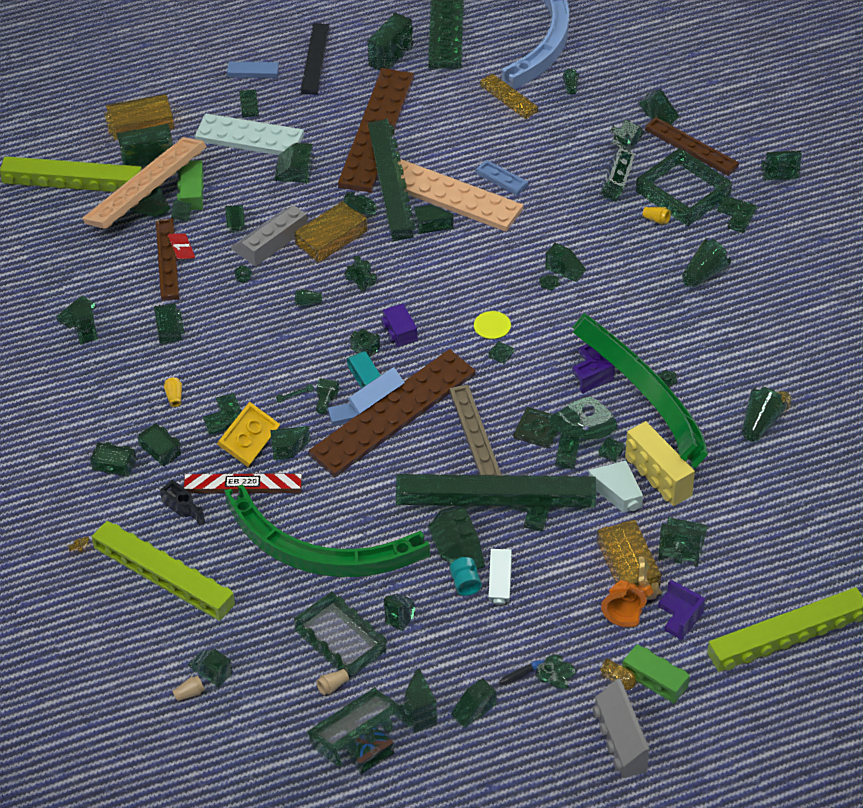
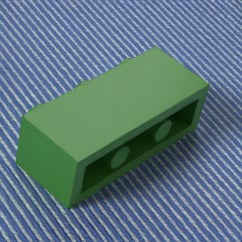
M202 160L189 161L186 166L178 169V179H181V181H177L178 191H180V193H177V203L181 204L182 211L203 210Z
M636 644L623 660V674L674 704L689 687L690 675L685 670L675 667L665 658L658 657L648 648H643Z

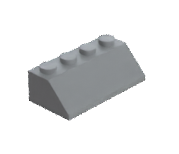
M295 205L285 208L232 245L231 249L256 267L308 229L307 214Z
M617 679L595 697V706L592 707L595 719L599 718V728L602 736L607 738L609 754L613 753L615 758L613 759L615 770L620 771L624 779L647 772L649 747L622 681Z

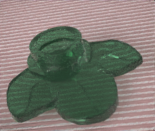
M553 654L546 657L544 663L538 665L536 673L540 681L544 683L550 682L559 689H568L569 683L567 679L573 677L577 670L572 664L563 662L561 655Z

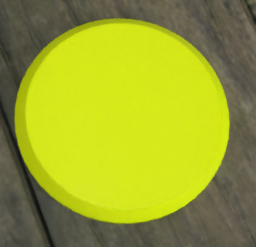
M497 311L484 312L474 321V329L477 334L487 339L501 338L511 328L510 319L505 314Z

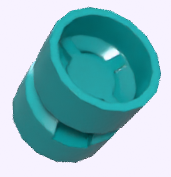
M463 557L451 563L449 570L452 579H454L457 593L461 596L477 593L482 587V582L477 573L475 561L472 558Z

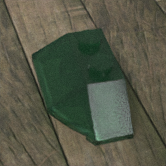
M457 505L440 510L428 524V529L440 558L451 564L459 558L469 557L475 561L477 570L485 568L479 537L466 507Z

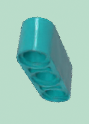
M365 351L347 357L348 367L361 389L381 376Z

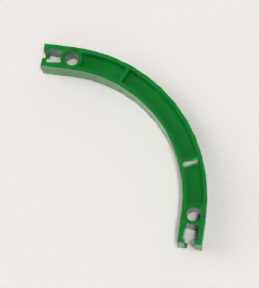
M584 312L572 326L574 329L572 332L612 363L644 394L672 431L678 445L680 458L684 461H687L689 458L691 466L695 469L705 459L708 452L702 432L689 411L665 382L640 357Z
M243 484L238 485V500H234L232 497V489L225 490L226 504L246 536L274 559L305 572L333 577L372 576L391 572L430 557V544L428 541L424 542L422 531L386 544L367 548L338 549L313 545L284 533L270 523L257 509Z

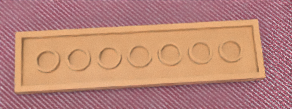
M185 137L181 138L82 218L84 223L104 229L110 227L116 219L124 216L130 208L135 207L142 198L149 196L152 190L161 186L168 177L175 175L178 169L186 166L193 157L201 154V151L206 148L204 141Z
M402 159L396 162L382 180L383 186L506 232L523 211V204Z

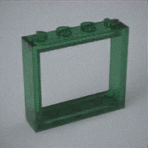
M678 148L636 179L635 192L658 207H666L670 210L672 217L689 227L731 195L732 182L691 156L688 152ZM678 164L716 188L690 208L653 184L654 181Z

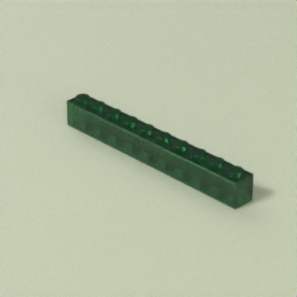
M396 474V505L595 508L596 477Z

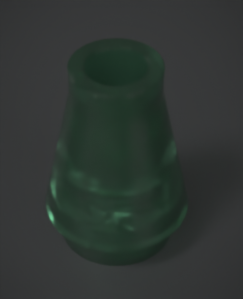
M567 69L564 71L562 78L567 93L573 95L577 93L579 74L575 69Z
M301 288L300 290H295V305L301 307L322 303L321 292Z

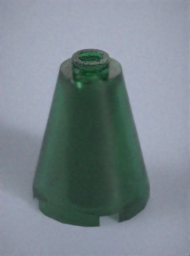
M708 238L703 240L682 273L683 283L688 287H696L728 268L731 264V257L727 258L725 255L727 253L726 249L714 239L708 241Z
M754 387L750 392L741 432L744 438L751 442L758 441L787 407L786 400L783 402L781 400L782 396L767 387H761V389Z

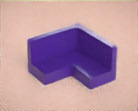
M588 344L579 347V354L585 361L573 366L572 372L580 381V392L582 394L614 380L615 366Z
M670 580L667 592L658 602L660 609L673 615L665 625L664 631L683 640L704 613L705 598Z

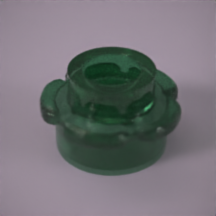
M241 265L234 270L235 278L237 281L245 283L251 279L252 271L247 266Z

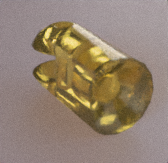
M608 658L601 665L600 671L603 677L613 682L621 679L625 690H630L635 686L636 678L632 671Z

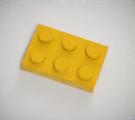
M249 401L220 438L217 445L249 467L278 429L280 423Z

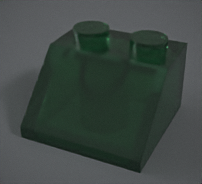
M294 143L280 153L274 181L309 183L314 159L312 143Z
M417 669L404 693L405 703H403V709L406 713L403 715L407 727H411L414 734L438 725L437 701L421 670Z

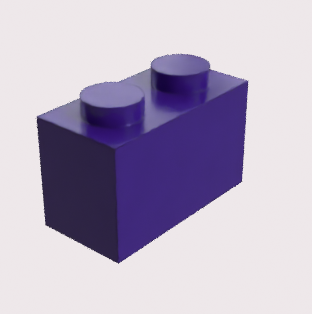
M403 303L383 309L382 326L384 329L387 328L389 339L394 341L397 347L418 341L417 327Z

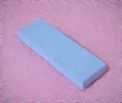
M393 367L347 399L357 414H360L405 382Z

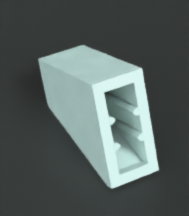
M627 461L589 470V485L623 513L642 508L643 494Z
M491 549L489 601H493V604L504 605L505 602H510L512 551L508 549Z

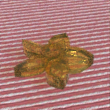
M89 537L77 538L73 544L67 545L69 551L78 548L79 552H82V547L90 540Z

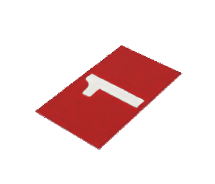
M186 233L168 234L177 259L195 258Z

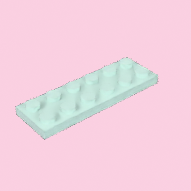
M205 113L195 134V139L209 144L294 158L304 136V130Z

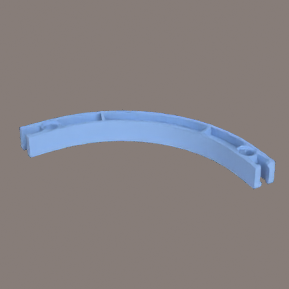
M543 0L552 19L547 35L527 56L502 69V83L506 85L510 81L509 88L512 91L541 75L557 60L563 51L569 30L567 0Z

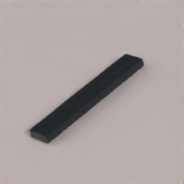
M313 23L301 94L318 95L330 29L329 24Z

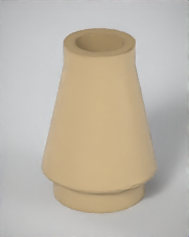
M342 669L337 672L321 675L316 680V684L323 695H330L348 681L349 676Z
M197 675L195 677L191 676L172 691L179 702L183 699L201 695V692L205 691Z

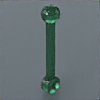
M308 384L307 387L289 394L277 395L276 400L281 403L284 399L305 391H313L314 386Z

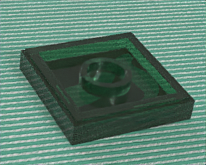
M527 407L513 434V438L550 449L563 422V417Z

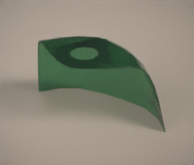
M593 397L577 400L546 417L554 429L561 434L574 438L601 439L609 436L618 428L612 413ZM591 404L595 408L592 416L584 415L583 407L585 405ZM583 426L589 427V429L585 430L583 429Z

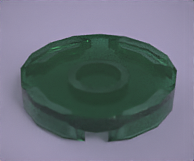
M354 192L345 193L343 201L350 208L366 215H374L378 207L370 198L362 194L356 196Z

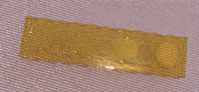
M493 73L480 80V86L525 120L538 112L537 105Z

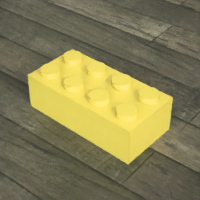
M646 421L627 431L625 453L627 461L632 463L638 469V472L649 480L651 486L662 494L664 500L669 501L673 507L690 498L693 494L695 471L688 463L681 459L679 454Z

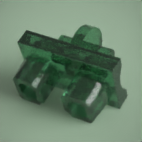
M354 256V264L348 266L345 271L346 279L356 282L360 291H366L367 286H374L377 281L376 274L369 273L371 270L369 261H362L360 256Z

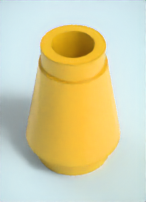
M645 207L643 210V217L661 225L667 224L670 220L671 212L666 207Z
M168 378L163 386L170 406L178 407L181 405L182 383L178 378Z

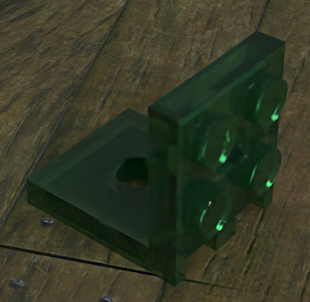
M668 517L667 524L662 523L660 529L658 559L662 560L664 555L674 557V563L682 564L683 559L694 561V567H698L708 525Z

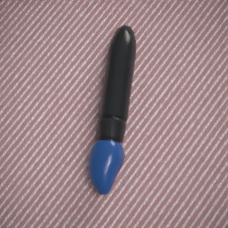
M532 661L530 664L502 677L499 684H508L533 670H538L544 665L545 661Z

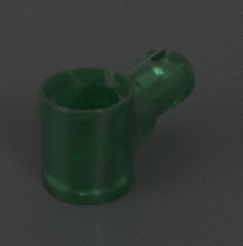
M319 378L316 390L319 398L316 406L317 413H327L329 402L338 395L339 381Z

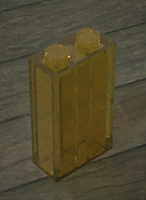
M167 94L106 105L107 112L104 113L106 123L109 122L107 124L108 133L113 135L114 140L174 129L173 115Z
M343 200L294 231L295 244L316 262L320 263L368 232L367 218Z
M636 520L625 521L621 524L610 527L606 526L597 530V544L615 583L624 580L639 586V557L645 556L647 564L650 566L646 574L647 581L650 586L652 583L658 582L660 587L661 573Z

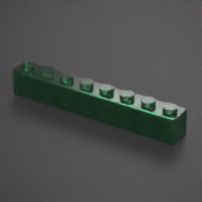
M388 119L368 122L392 241L414 238L413 230H416L414 219L410 220V216H413L411 205L407 206V203L410 202L408 192H404V189H407L405 178L401 179V175H404L402 165H398V162H401L399 151L395 152L398 145L396 138H392L395 135L394 127L389 124Z

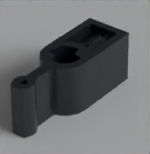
M171 480L160 489L162 503L181 517L191 516L198 525L205 523L202 507H197L193 503L192 494L176 481Z

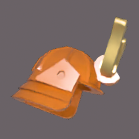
M645 556L639 557V586L635 585V583L620 580L609 589L610 594L602 601V613L610 622L618 626H637L640 621L642 608L645 606L647 599H655L657 595H662L658 582L652 583L650 586L647 581L646 574L650 566L647 564Z

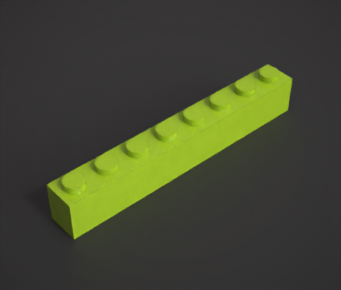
M4 156L0 167V176L4 184L115 192L142 169L139 166Z
M106 521L92 535L94 549L218 621H221L235 605L234 594L228 587L217 584L212 578L203 576L198 570L189 568L178 559L175 560L165 551H160L149 542L140 540L135 534L126 532L118 524Z
M857 587L724 635L708 641L707 654L718 672L731 670L743 663H750L761 656H768L777 650L787 649L799 642H806L812 637L822 636L836 628L841 629L852 622L862 621L863 596Z

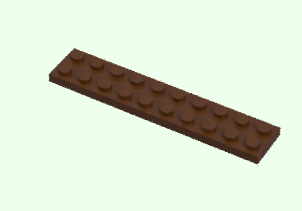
M381 68L338 180V188L373 192L413 83L414 73Z
M448 349L405 380V383L309 449V455L334 478L448 396L450 388L461 386L474 377L476 370L451 349Z

